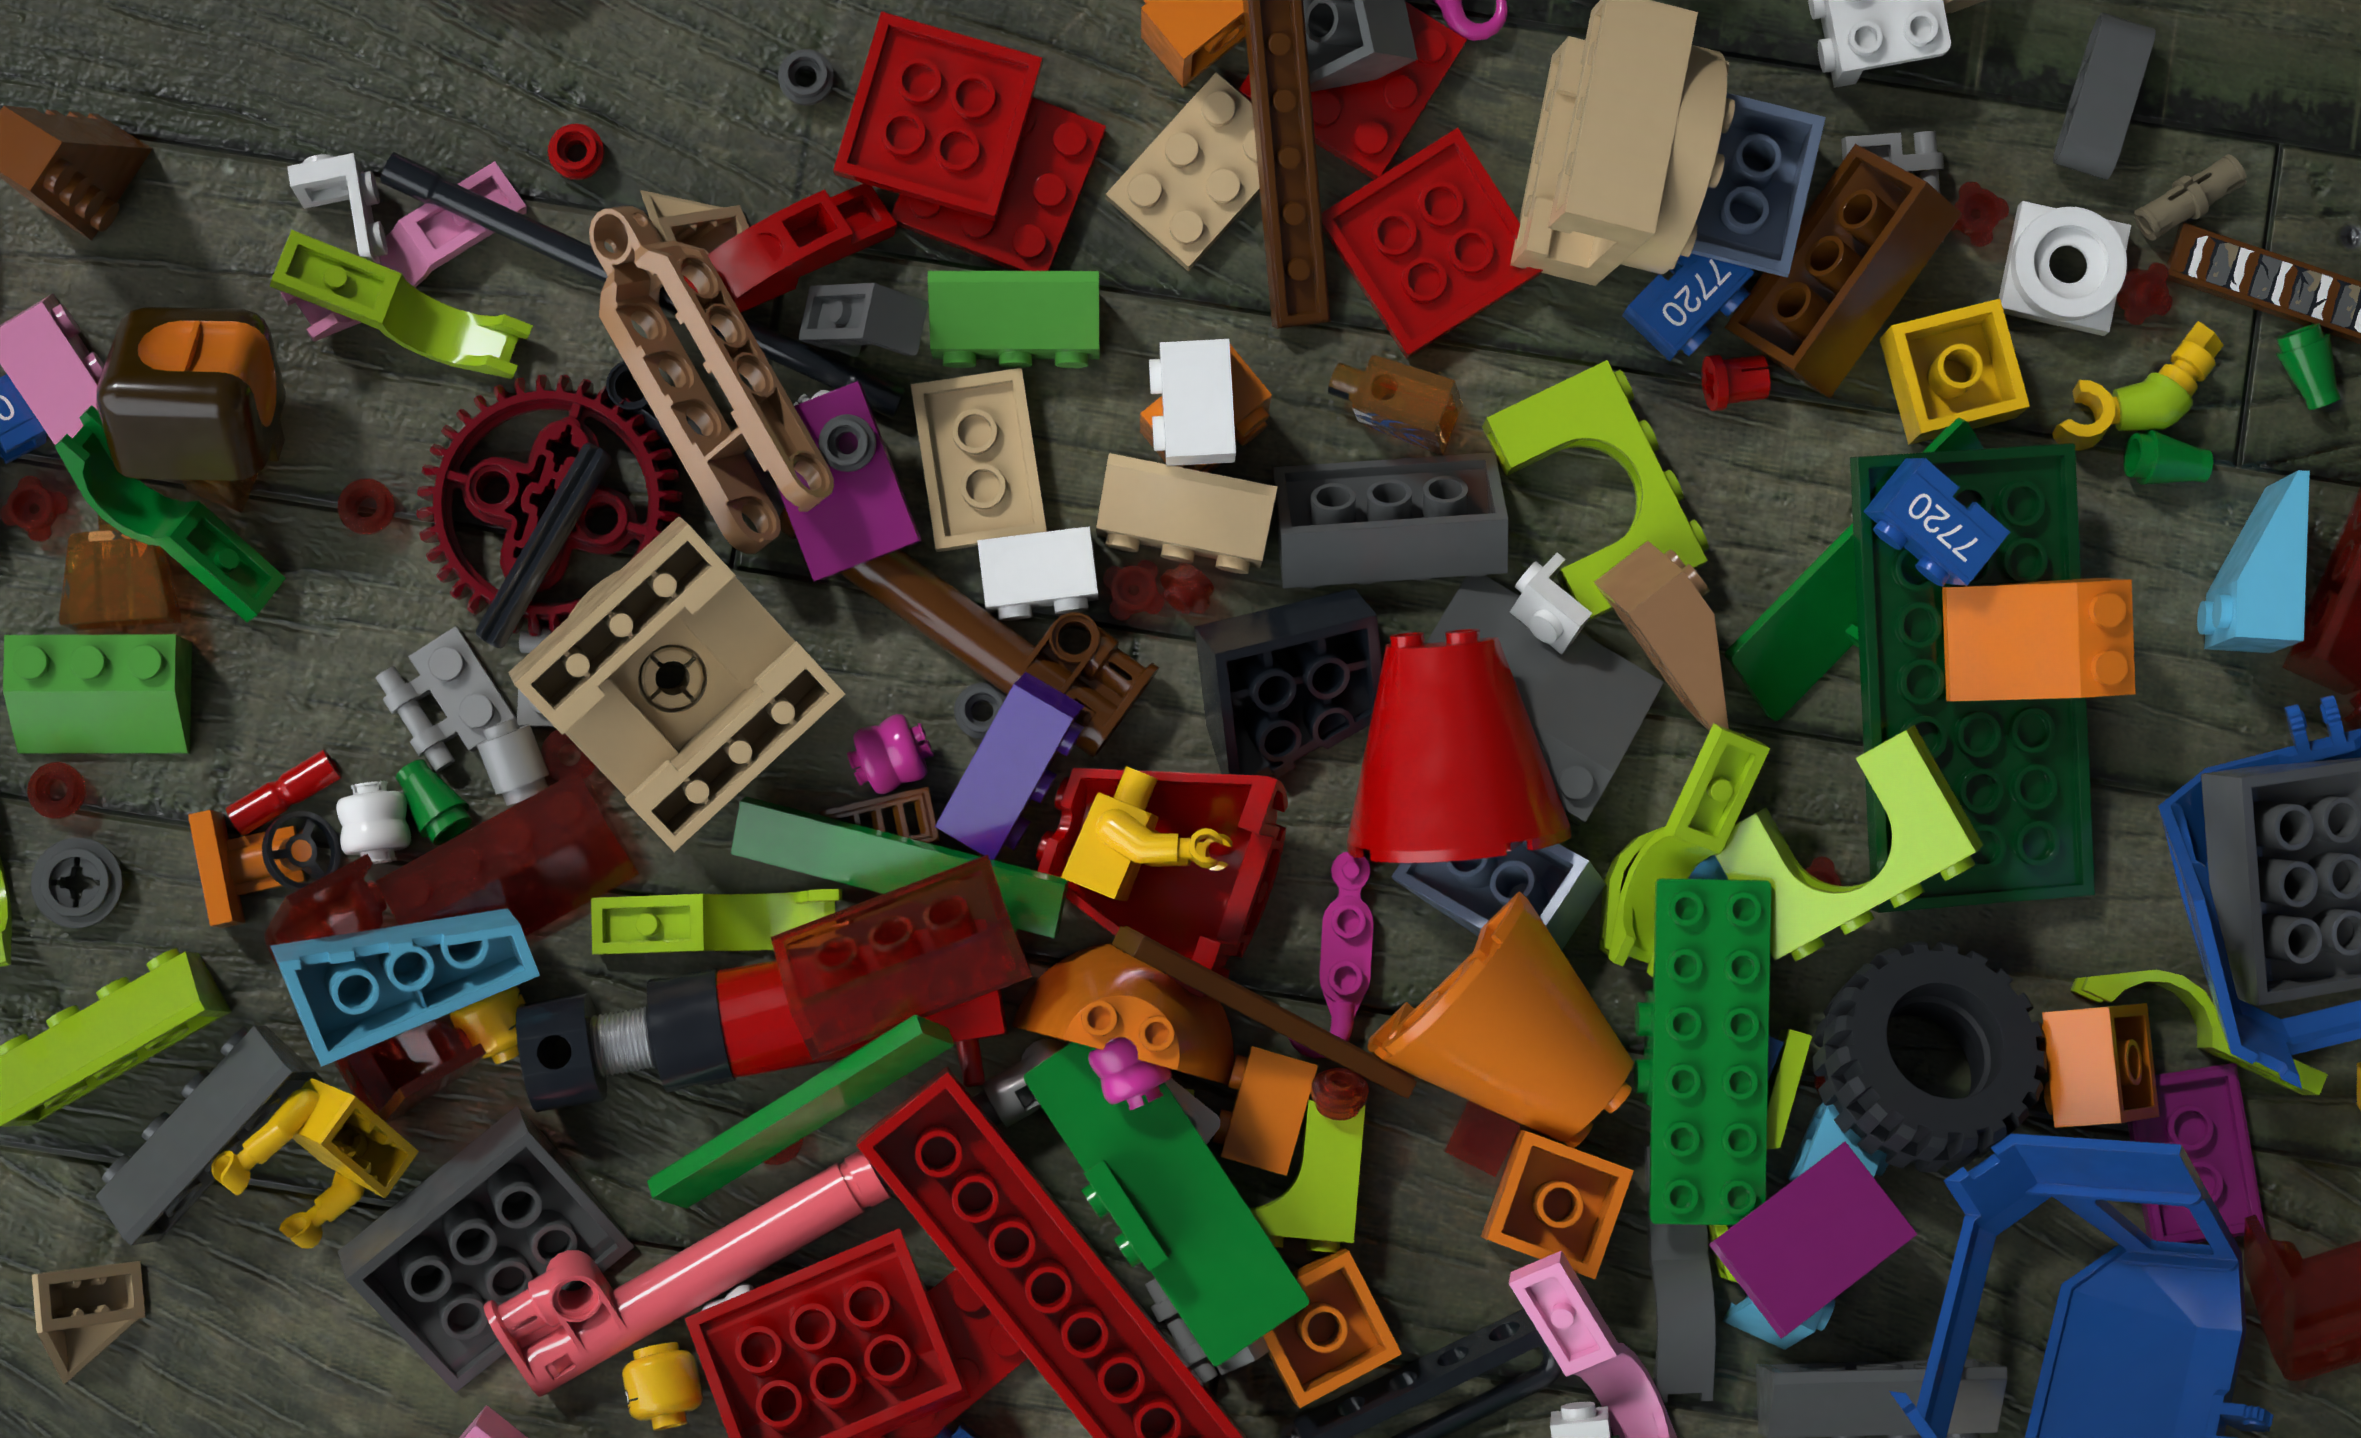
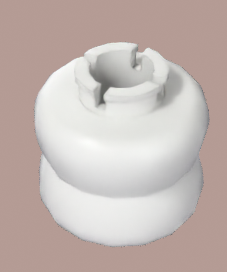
M387 781L351 785L353 795L343 797L337 802V815L342 825L341 849L346 855H360V865L397 861L394 851L407 848L411 842L410 829L405 820L407 812L406 796L400 791H387Z

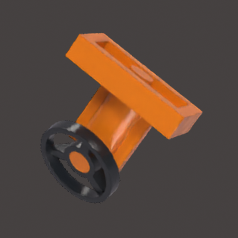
M206 810L188 814L210 926L227 928L245 924L240 898L242 895L283 886L296 891L311 890L328 882L338 869L341 857L338 836L332 826L315 813L308 811L290 812L276 819L266 832L230 840L228 838L224 813ZM289 819H305L298 833L296 826L278 829L282 823ZM314 824L324 832L330 845L331 858L325 873L315 862L317 846L310 838ZM305 872L317 880L313 883H301L306 881Z

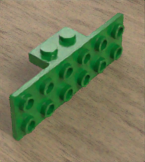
M1957 418L1923 452L1984 448L1970 424L1962 418ZM1853 523L1725 652V658L1765 714L1774 721L1780 720L1852 645L1859 648Z
M1659 878L1655 882L1653 989H1645V1002L1636 1003L1635 1032L1636 1036H1644V1059H1636L1634 1064L1635 1093H1643V1102L1651 1107L1649 1219L1654 1224L1735 1225L1766 1201L1771 883L1766 880Z
M1071 1042L1025 1073L1024 1081L1084 1170L1083 1174L1090 1183L1081 1189L1086 1199L1100 1219L1110 1213L1121 1229L1122 1233L1115 1237L1114 1240L1133 1268L1142 1262L1148 1272L1151 1271L1212 1365L1219 1366L1308 1306L1309 1298L1166 1083L1158 1085L1160 1092L1164 1096L1148 1102L1146 1096L1143 1095L1142 1098L1145 1104L1138 1108L1129 1110V1104L1126 1100L1112 1105L1104 1098L1101 1078L1093 1071L1088 1061L1089 1053L1096 1048Z

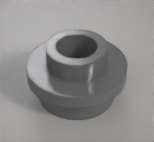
M802 49L791 53L783 60L778 72V81L783 94L790 101L798 105L809 106L823 101L829 95L834 84V72L830 62L824 55L814 50ZM806 70L814 72L817 75L816 82L810 87L798 85L796 80L801 72Z
M844 414L832 418L824 425L819 436L820 453L829 466L839 471L853 472L862 469L872 460L876 451L877 443L874 430L867 421L855 415ZM851 432L858 439V447L853 453L844 454L839 448V440L842 435Z
M976 683L968 686L959 694L954 706V715L959 728L972 738L983 739L1007 696L989 683ZM981 701L988 702L993 707L992 717L985 722H979L972 716L973 706Z

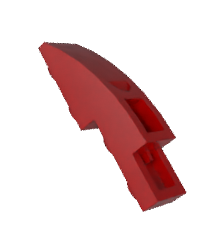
M863 183L832 197L824 189L770 215L734 236L707 255L741 313L796 289L799 277L893 237L897 223L871 185ZM683 276L687 284L698 293L694 284Z

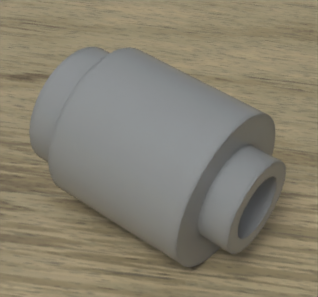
M514 717L483 729L486 739L476 745L495 794H502L506 806L519 803L549 790L545 780L549 772L530 724L518 726Z

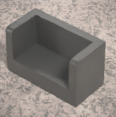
M877 283L810 286L798 340L847 357H857L860 353L861 345H877L906 356L916 355L920 345L928 302Z

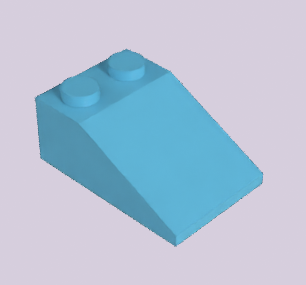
M2298 470L2264 489L2206 594V601L2200 603L2197 627L2199 634L2205 635L2204 649L2273 653L2304 641L2310 471Z

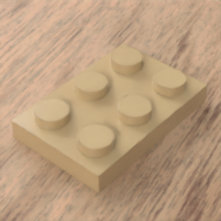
M1215 72L1105 194V198L1109 203L1187 271L1197 263L1260 193L1252 103Z
M1022 368L911 384L936 552L978 546L977 540L1047 532Z

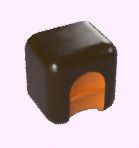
M144 307L131 310L121 320L96 389V406L112 460L118 473L135 479L234 481L256 475L264 468L268 458H270V461H279L285 441L280 416L286 399V391L271 331L261 316L255 312L237 308Z

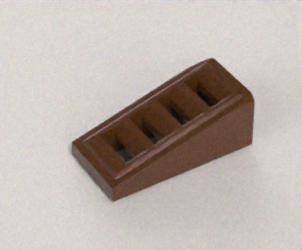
M929 787L900 792L819 812L821 816L836 820L849 818L850 823L862 826L860 816L871 813L873 828L886 832L882 811L893 809L898 836L933 845L942 844L939 829L935 827L937 819ZM912 804L915 805L920 834L914 836L909 834L904 806Z

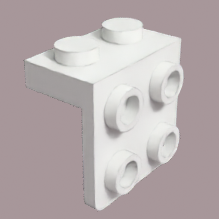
M1808 0L1812 19L1821 18L1825 39L1818 40L1819 61L1823 73L1831 72L1834 88L1856 84L1863 70L1940 57L1945 55L1951 46L1943 0Z

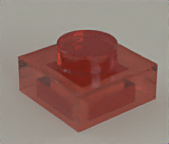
M1467 1100L1443 1152L1496 1177L1520 1125Z

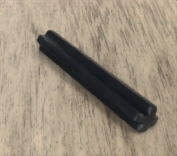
M586 443L582 446L476 629L478 638L495 648L501 649L506 645L610 466L612 457L608 452L591 443Z

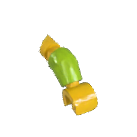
M2198 321L2171 355L2170 360L2172 364H2165L2158 373L2149 374L2143 382L2115 389L2111 395L2098 383L2091 380H2079L2072 391L2074 403H2082L2088 406L2093 412L2095 423L2083 425L2072 419H2067L2055 427L2052 433L2054 440L2057 444L2075 443V450L2082 451L2095 446L2102 440L2110 425L2115 424L2118 431L2164 430L2175 424L2193 406L2191 397L2198 389L2196 381H2204L2216 366L2214 358L2224 346L2214 331Z

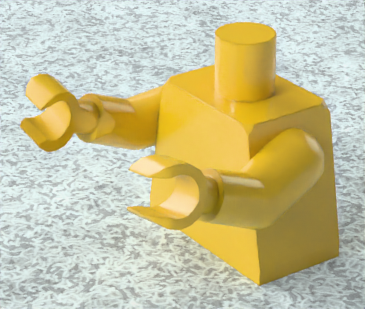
M1126 766L1113 798L1099 792L1096 795L1061 878L1114 900L1127 902L1142 863L1151 867L1190 866L1191 862H1195L1202 868L1219 871L1228 866V864L1211 858L1208 852L1209 845L1212 842H1217L1232 847L1233 842L1225 834H1218V832L1207 828L1196 831L1191 838H1179V834L1160 833L1155 830L1159 816L1146 812L1145 809L1158 779ZM1207 838L1204 842H1199L1201 839Z
M312 1078L301 1089L293 1091L269 1121L242 1144L244 1149L236 1155L228 1150L219 1154L211 1164V1172L213 1177L235 1195H240L244 1192L250 1181V1170L257 1163L264 1164L291 1139H294L321 1163L333 1169L335 1174L332 1185L314 1200L315 1205L306 1213L298 1212L287 1217L279 1228V1231L286 1237L291 1238V1241L297 1246L309 1249L315 1247L320 1242L323 1234L321 1225L327 1220L330 1223L360 1201L364 1195L365 1188L386 1198L419 1151L356 1096Z

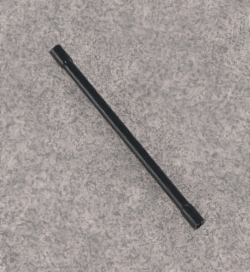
M393 152L387 160L381 174L380 183L423 203L439 206L605 283L608 276L596 257L592 246L445 179L439 172L398 153ZM662 286L659 292V306L662 310L675 315L678 311L664 286ZM743 316L766 358L835 390L860 381L871 409L893 419L906 388L863 368H854ZM711 325L715 333L725 339L722 333L715 326Z

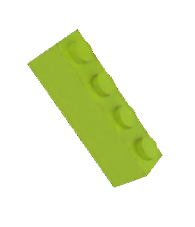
M177 948L166 951L146 964L150 972L132 982L129 981L127 976L122 977L99 989L96 992L99 1001L80 1011L78 1006L74 1005L51 1016L46 1020L49 1029L30 1039L27 1034H22L0 1045V1127L32 1126L231 1013L200 954L187 951L180 954Z

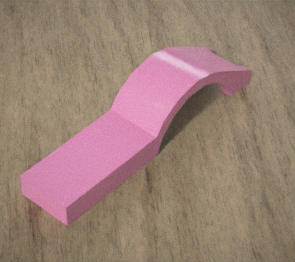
M495 161L458 183V185L523 215L526 213V204ZM426 203L398 220L394 229L386 236L388 254L380 256V262L382 266L402 273L406 281L416 288L433 270L495 232L439 206ZM283 291L281 292V296L286 304L289 306L296 303L311 324L306 330L313 342L361 323Z
M1559 1251L1512 1271L1509 1279L1510 1287L1565 1376L1574 1374L1581 1377L1592 1389L1601 1406H1608L1613 1435H1619L1620 1438H1677L1661 1395L1648 1370L1635 1352L1624 1343L1617 1342L1564 1253Z

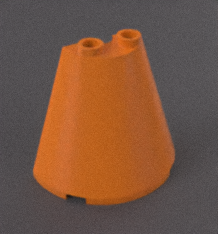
M1520 891L1481 928L1474 951L1415 1009L1408 1002H1405L1368 1041V1051L1383 1061L1559 1142H1564L1571 1148L1577 1147L1587 1137L1593 1128L1591 1121L1603 1109L1608 1113L1614 1112L1623 1104L1632 1090V1087L1625 1080L1633 1067L1634 1061L1528 898Z
M1112 943L1092 946L1075 952L1048 969L1034 983L1024 997L1012 1024V1027L1104 1050L1106 1044L1111 1039L1117 1037L1127 1038L1137 1048V1060L1226 1085L1229 1084L1234 1065L1231 1028L1221 1003L1209 996L1201 998L1191 994L1165 973L1112 945Z

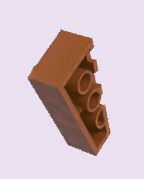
M3 105L0 110V178L36 207L92 241L98 231H105L118 214V200L153 148L98 114L89 113L86 117L79 112L69 111L68 115L64 116L56 110L47 109L45 114L35 108Z

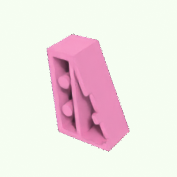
M52 293L0 325V364L52 442L56 445L66 434L73 438L83 427L79 417L91 405L97 409L96 389L104 363L95 352L89 353L78 335L80 329L74 318L62 303L59 304Z

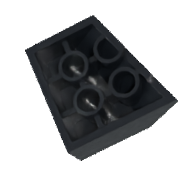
M1354 588L1194 626L1206 727L1221 774L1260 776L1274 774L1276 778H1279L1295 768L1294 761L1321 746L1329 749L1370 725L1382 668L1377 614Z

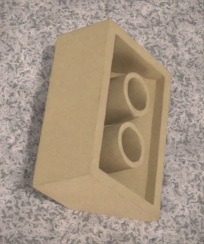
M1109 453L1096 525V535L1106 537L1105 545L1110 548L1138 552L1139 545L1141 544L1161 548L1160 556L1165 559L1193 563L1194 556L1197 555L1217 559L1215 567L1218 569L1248 574L1250 566L1261 568L1277 486L1177 466H1166V464Z

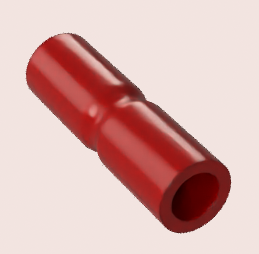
M323 749L283 773L277 781L268 782L226 807V812L237 831L242 836H245L286 812L292 804L301 803L338 781L342 776L329 753Z

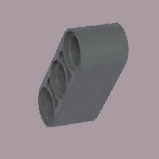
M2103 12L2100 13L2091 31L2054 151V164L2104 180L2109 179L2118 161L2156 35L2154 28Z

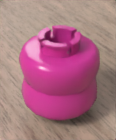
M895 714L885 719L879 726H867L857 730L853 735L856 750L847 752L851 768H856L854 775L859 785L862 786L863 783L869 781L876 793L887 794L902 783L923 779L928 773L925 758L933 757L934 753L929 740H925L927 735L922 724L918 723L917 726L911 727L904 715Z
M1123 1037L1111 1039L1106 1044L1104 1050L1096 1048L1088 1055L1091 1068L1101 1078V1088L1106 1101L1113 1105L1126 1100L1129 1104V1110L1145 1104L1142 1098L1143 1095L1146 1096L1148 1102L1164 1096L1160 1092L1158 1085L1171 1079V1068L1137 1060L1138 1051L1131 1040Z

